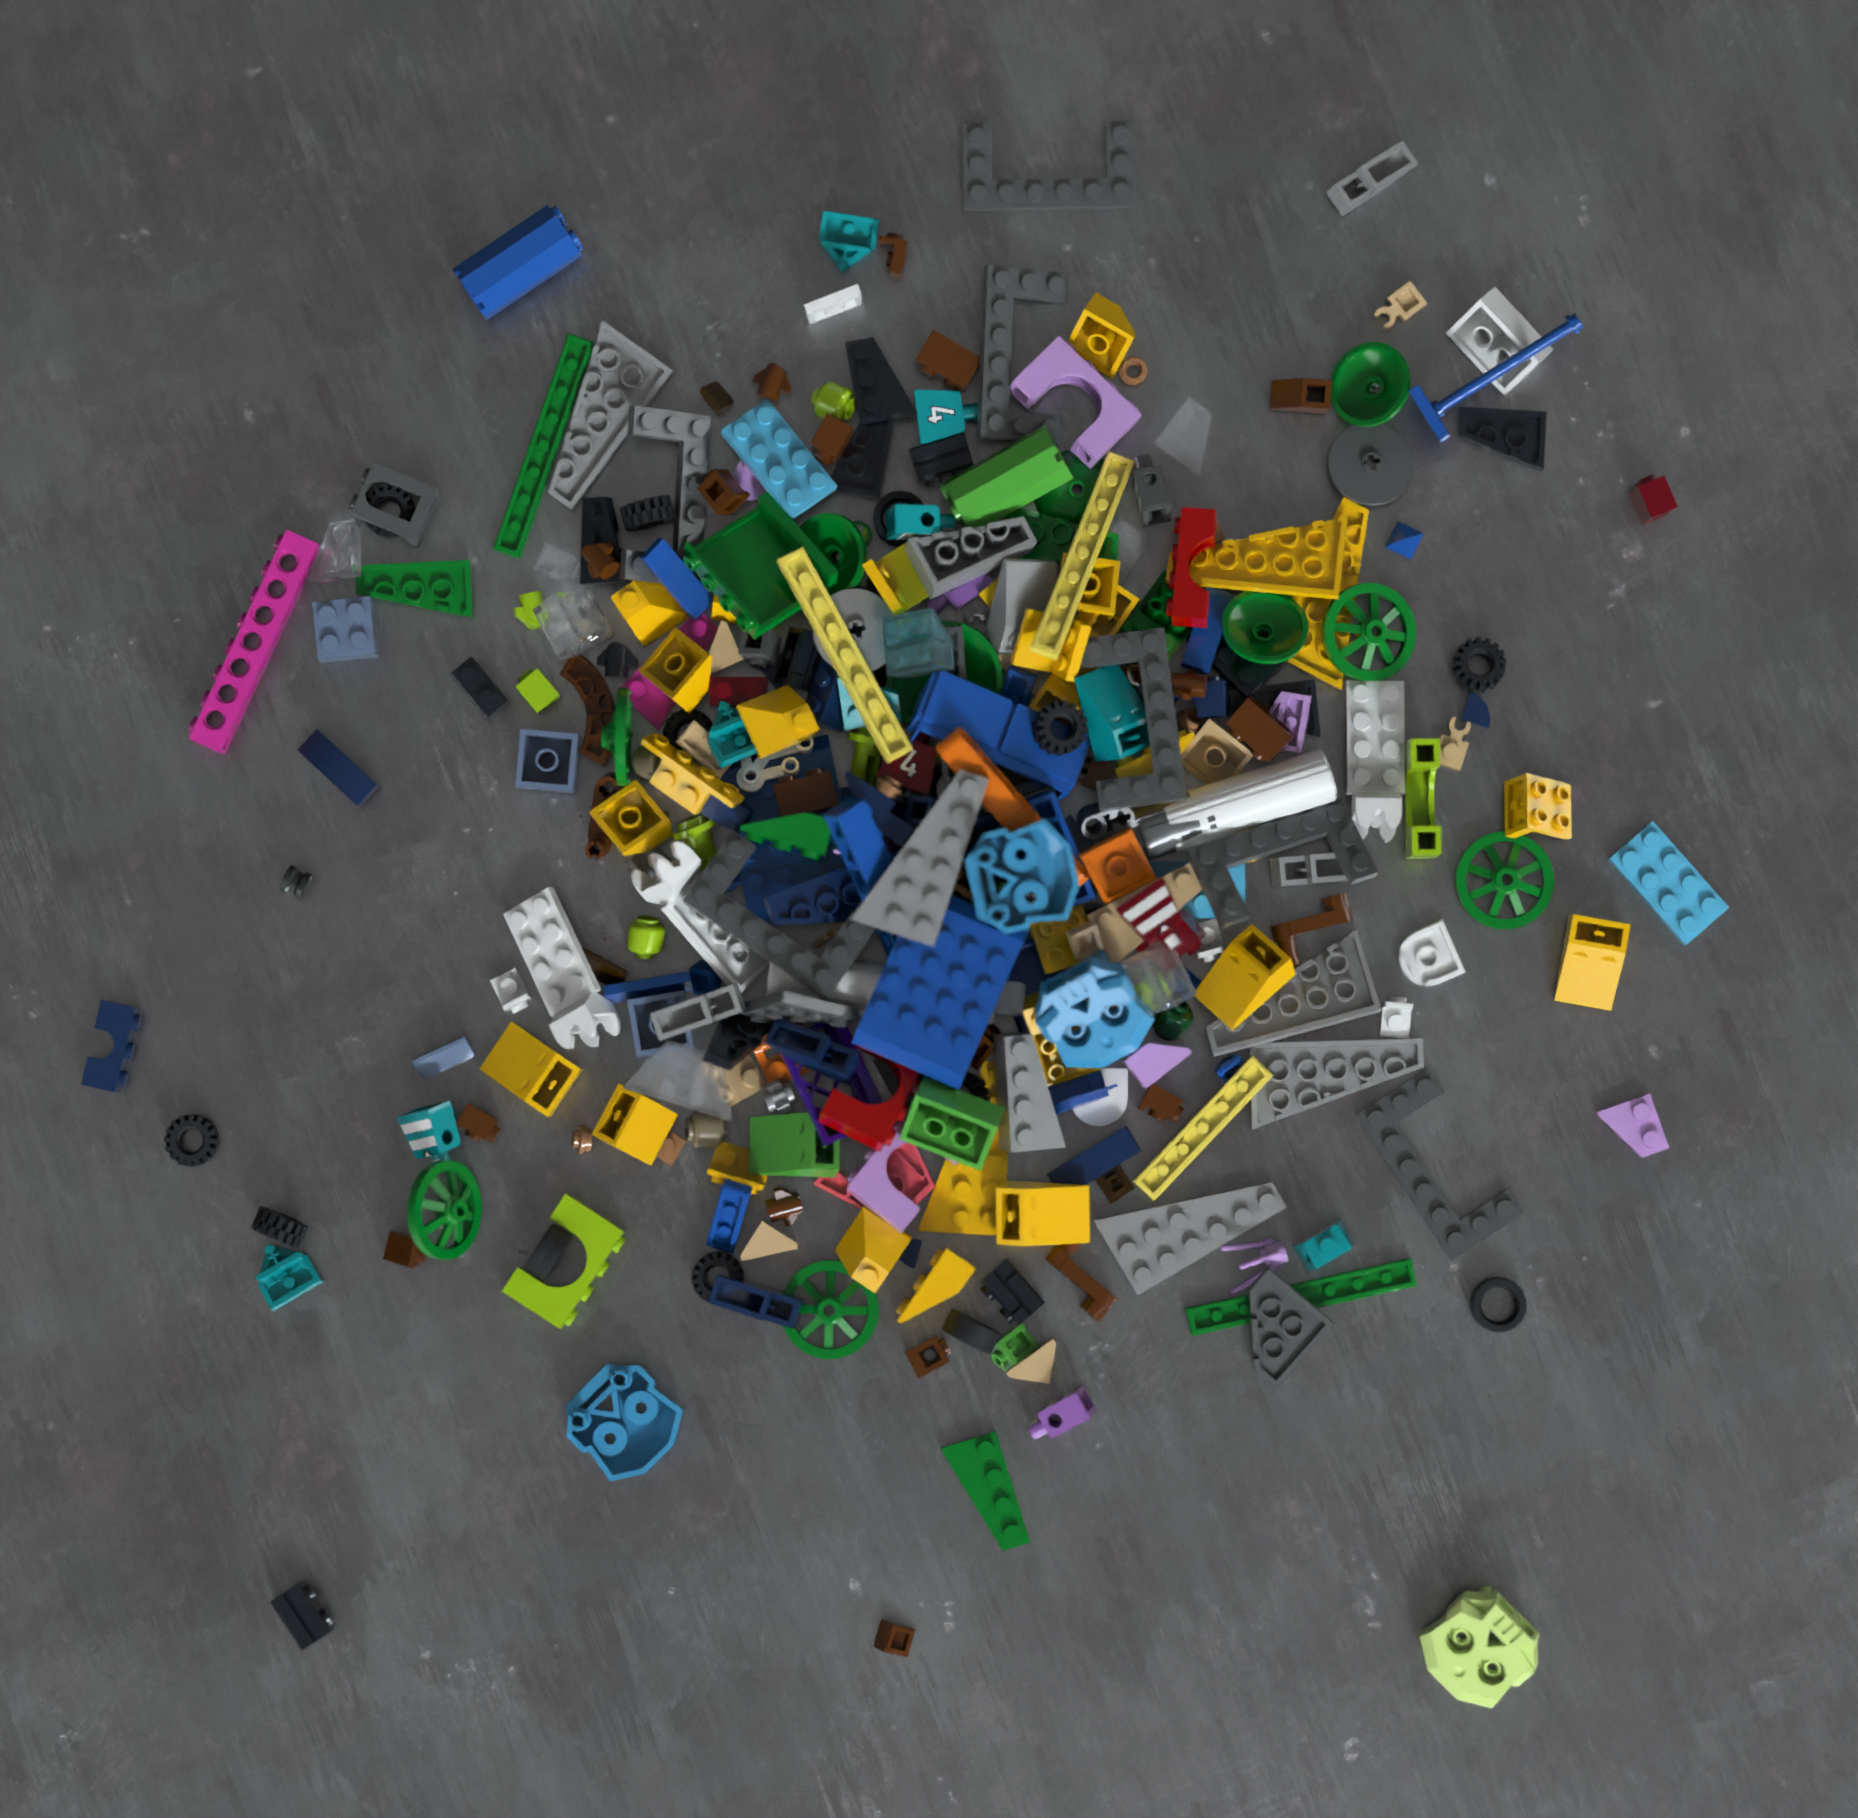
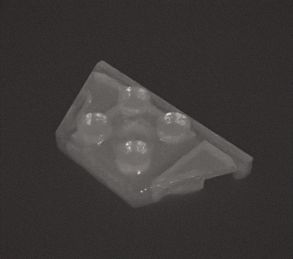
M667 1040L624 1083V1089L724 1120L731 1121L732 1118L725 1069L703 1061L705 1051Z

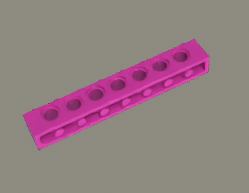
M287 529L284 535L280 534L276 539L273 547L276 553L272 561L267 560L262 569L261 575L264 578L260 587L255 586L250 595L249 602L252 604L248 612H243L237 623L239 632L236 638H231L226 646L224 653L227 654L224 664H219L213 674L212 680L215 683L211 691L207 690L202 697L200 706L203 708L199 717L195 716L189 725L188 732L191 733L189 739L225 755L322 548L318 543ZM288 556H295V567L291 570H284L282 566L283 560ZM275 582H282L284 584V591L279 596H272L270 593V588ZM263 608H270L272 611L271 619L267 622H260L258 619V613ZM251 634H258L260 638L258 646L252 649L246 646L247 637ZM239 660H245L247 662L245 673L241 675L235 674V663ZM227 686H233L235 696L229 701H224L221 696L222 690ZM214 712H221L223 716L222 723L217 727H212L209 723L210 716Z

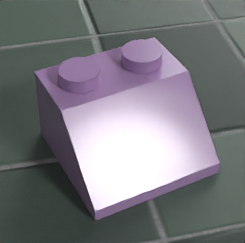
M1146 1043L1126 1055L1127 1058L1122 1062L1142 1088L1146 1089L1192 1052L1189 1048Z

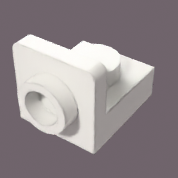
M1217 919L1198 923L1206 935L1200 940L1203 945L1195 951L1196 959L1203 958L1204 963L1218 960L1220 953L1225 951V946L1223 945Z
M513 968L490 980L505 1012L511 1010L515 1014L528 1007L527 1001L532 999L517 968Z
M1390 996L1389 1002H1382L1380 1037L1409 1039L1413 1004L1407 1003V998Z

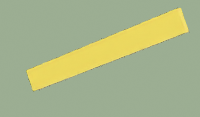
M1108 451L1030 646V651L1057 661L1135 463L1134 460Z
M801 547L778 558L776 562L886 764L912 752L913 747L804 548Z

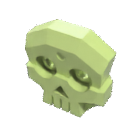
M1484 1585L1480 1587L1478 1592L1465 1591L1449 1605L1445 1616L1422 1629L1420 1640L1427 1670L1457 1700L1493 1708L1511 1686H1520L1535 1672L1538 1665L1537 1646L1539 1632L1499 1592H1496L1495 1589L1491 1592L1492 1586ZM1459 1632L1465 1633V1634L1467 1635V1638H1466V1639L1460 1638V1637L1458 1636V1633H1459ZM1491 1632H1493L1496 1636L1491 1637ZM1494 1663L1499 1669L1493 1670L1489 1667V1664Z

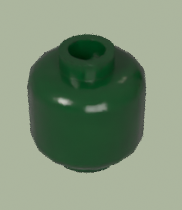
M1178 997L1165 998L1159 1003L1154 1012L1152 1027L1156 1035L1163 1040H1178L1187 1032L1194 1015L1189 1004L1184 999Z

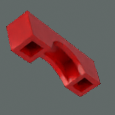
M1182 507L1181 517H1175L1174 534H1179L1178 544H1173L1172 561H1176V571H1170L1169 588L1174 589L1173 599L1168 598L1167 616H1171L1173 626L1207 628L1209 591L1198 586L1191 578L1189 571L1193 560L1199 553L1215 546L1217 528L1216 509Z

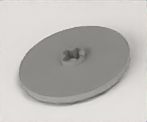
M846 589L831 595L830 597L848 630L850 631L853 625L857 629H862L859 638L855 634L851 635L871 672L883 666L893 655L899 639L897 618L893 615L886 602L880 596L863 589ZM813 630V639L819 654L833 667Z

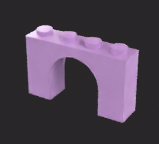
M1058 336L1013 380L1010 385V394L1029 410L1054 386L1069 384L1084 390L1094 403L1096 411L1095 421L1074 442L1070 451L1088 468L1092 469L1136 425L1142 414L1131 400H1126L1118 392L1117 387L1111 381L1105 380L1097 372L1096 367L1090 361L1084 360L1069 341L1063 340Z
M912 1100L907 1103L910 1107L903 1121H900L893 1127V1129L897 1130V1133L891 1145L884 1144L881 1152L871 1148L864 1157L868 1162L861 1170L856 1167L846 1180L849 1183L847 1192L900 1234L918 1214L920 1207L891 1184L887 1175L886 1164L889 1156L896 1148L908 1143L899 1138L911 1109ZM944 1157L954 1166L958 1164V1162Z

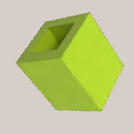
M538 668L534 671L528 669L517 679L519 684L515 687L539 715L561 698V695Z

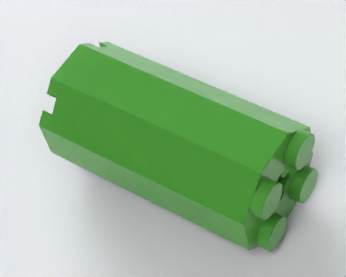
M1044 425L945 480L939 487L946 500L949 501L951 505L949 507L962 528L970 526L974 528L998 521L1073 479V475L1051 434Z

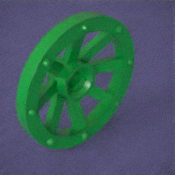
M1377 583L1353 585L1339 593V600L1333 599L1328 605L1321 626L1322 643L1331 663L1344 675L1359 681L1382 680L1397 673L1409 660L1416 641L1415 619L1407 602L1393 589ZM1360 594H1368L1369 617L1351 598ZM1379 596L1393 605L1381 619L1379 618ZM1343 606L1359 621L1357 625L1336 622L1338 613ZM1398 615L1402 622L1403 632L1387 628V625ZM1373 627L1376 630L1375 636L1371 632ZM1334 631L1356 634V639L1339 650L1335 641ZM1386 639L1402 642L1395 658L1385 641ZM1364 645L1365 650L1359 669L1351 665L1345 658ZM1377 646L1386 666L1378 670L1369 671Z
M618 687L616 710L611 722H608L607 725H602L601 732L602 748H606L611 752L615 762L617 786H628L631 783V745L634 733L632 732L631 707L633 706L631 701L632 692L629 687Z
M1505 831L1479 838L1466 849L1457 865L1455 887L1461 905L1474 920L1494 929H1515L1532 922L1545 910L1554 889V872L1547 854L1534 840L1525 835L1514 839L1505 837ZM1493 843H1513L1505 866ZM1521 847H1524L1537 861L1516 870L1515 867ZM1484 848L1496 870L1493 871L1471 864V861ZM1541 868L1543 877L1542 889L1521 881L1522 877ZM1467 872L1488 878L1490 883L1468 893L1466 884ZM1503 875H1508L1511 878L1509 885L1502 883ZM1517 889L1539 898L1536 904L1526 913L1516 892ZM1495 891L1496 895L1487 915L1472 900ZM1508 894L1517 918L1498 919L1496 917L1505 895Z
M449 1160L435 1161L423 1168L411 1187L407 1205V1220L410 1234L419 1250L430 1258L450 1260L462 1255L473 1243L480 1226L482 1214L480 1190L475 1177L463 1164ZM446 1171L449 1192L436 1177ZM457 1178L462 1184L460 1193L458 1191ZM429 1184L440 1197L437 1202L423 1199ZM422 1208L433 1210L436 1217L423 1225ZM464 1220H466V1223H465V1226H464V1229H463V1228H462V1222H463ZM444 1225L434 1245L427 1235ZM453 1231L454 1243L451 1246L445 1248L446 1243Z
M824 1260L807 1265L791 1278L783 1292L794 1295L797 1287L801 1285L816 1302V1305H802L800 1313L815 1314L816 1317L799 1333L795 1327L791 1329L783 1326L796 1347L808 1355L821 1359L842 1358L859 1350L873 1334L878 1320L879 1304L876 1293H873L856 1280L837 1297L834 1296L835 1271L850 1276L841 1261ZM826 1271V1292L824 1297L806 1279L807 1277ZM861 1286L866 1295L868 1306H843V1303ZM826 1305H832L835 1308L833 1315L829 1316L824 1313ZM843 1315H868L866 1325L860 1335L842 1318ZM822 1323L824 1324V1348L812 1345L805 1340ZM836 1323L852 1342L839 1348H833V1324Z

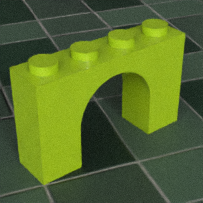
M1440 738L1409 739L1405 742V859H1434L1442 855L1441 826H1436L1434 809L1436 770L1440 768Z
M565 1193L550 1219L575 1234L582 1241L587 1254L586 1267L582 1275L570 1285L554 1286L544 1282L523 1267L518 1266L502 1292L559 1329L563 1328L565 1324L570 1327L579 1313L575 1310L580 1300L586 1302L594 1290V1287L591 1286L596 1275L601 1278L608 1269L610 1263L606 1261L612 1251L617 1254L626 1241L622 1237L625 1232L624 1229L568 1193Z

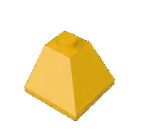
M1095 292L1084 308L1068 341L1084 360L1090 361L1096 367L1097 371L1113 379L1136 333L1121 306Z
M1063 553L1062 559L1058 570V576L1066 559L1067 553ZM1097 558L1077 611L1114 616L1121 561Z
M633 581L610 596L644 648L690 618L662 584Z
M675 627L638 671L687 713H690L708 692L713 657Z
M789 685L736 706L760 759L808 740L820 730L808 703Z
M634 780L628 786L589 811L593 819L623 856L651 851L672 836L670 820L637 780Z
M864 1205L834 1250L850 1277L873 1293H876L913 1237L904 1231L900 1234Z

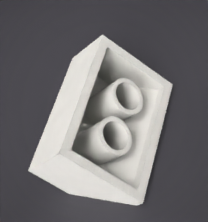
M1496 287L1480 298L1446 332L1451 340L1482 373L1487 372L1542 337ZM1548 346L1492 381L1493 385L1505 396L1554 349Z

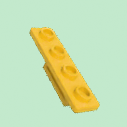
M651 733L642 738L640 744L662 759L649 783L694 815L701 812L710 794L730 808H734L744 801L745 797L739 793V790L734 785L724 783L716 777L713 770L700 766L692 760L693 758L689 753L676 749L669 744L670 742L665 736Z

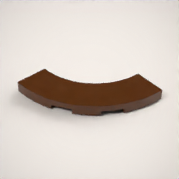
M573 650L559 675L567 679L575 687L586 708V731L578 752L605 767L611 752L606 748H602L601 732L602 725H607L608 722H611L616 710L614 699L606 680L599 670L583 655Z

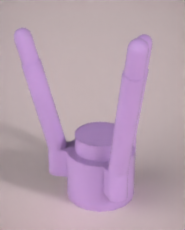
M1272 1238L1263 1241L1221 1246L1222 1251L1264 1247V1249L1259 1250L1260 1257L1241 1263L1239 1265L1240 1269L1263 1262L1264 1266H1268L1272 1271L1282 1268V1263L1288 1262V1256L1281 1240L1273 1242ZM1265 1269L1230 1290L1229 1295L1233 1296L1252 1285Z

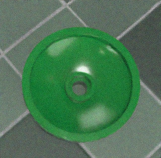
M1367 342L1355 346L1341 357L1330 378L1332 380L1330 400L1339 416L1353 425L1372 427L1385 423L1400 411L1408 398L1411 388L1409 365L1397 349L1386 343ZM1381 386V390L1375 394L1376 388Z
M1066 450L1061 452L1073 475V479L1035 499L1034 503L1037 511L1041 514L1079 524L1105 460L1102 458L1090 469L1072 451ZM1074 485H1079L1083 491L1081 494L1075 495L1071 488Z
M821 513L810 517L799 528L838 570L837 586L828 592L831 596L836 592L846 589H854L865 572L862 564L867 562L866 544L859 528L847 517L836 513ZM838 552L840 553V560H839V561L837 560V557H836Z
M1245 591L1228 603L1222 616L1221 628L1226 643L1236 654L1255 663L1276 664L1291 659L1303 648L1308 635V621L1303 609L1294 599L1284 594Z

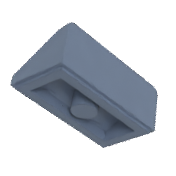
M461 1036L413 1058L412 1063L421 1078L427 1079L473 1058L475 1053L468 1038Z

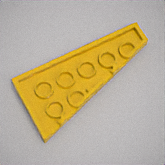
M1343 497L1332 520L1338 519V516L1348 514L1340 592L1358 584L1369 515L1368 509ZM1292 595L1291 598L1301 606L1307 617L1308 635L1303 648L1288 660V664L1342 690L1344 674L1327 657L1321 637L1324 613L1333 599ZM1343 606L1338 613L1336 622L1352 624L1353 615ZM1334 631L1335 641L1340 650L1348 645L1350 633Z
M1348 514L1338 516V519L1324 522L1319 520L1312 522L1310 525L1295 528L1291 526L1248 535V538L1222 541V543L1215 544L1214 547L1202 551L1195 557L1190 566V576L1200 587L1339 600ZM1169 552L1166 573V583L1168 584L1170 571H1176V561H1172V552Z
M984 1061L978 1076L980 1077L979 1079L984 1080L986 1083L984 1087L989 1089L990 1094H986V1097L990 1098V1102L997 1104L995 1061ZM999 1126L981 1171L959 1162L954 1166L945 1159L935 1184L936 1187L932 1192L917 1231L996 1235V1187L1007 1180L1008 1152L1000 1149Z

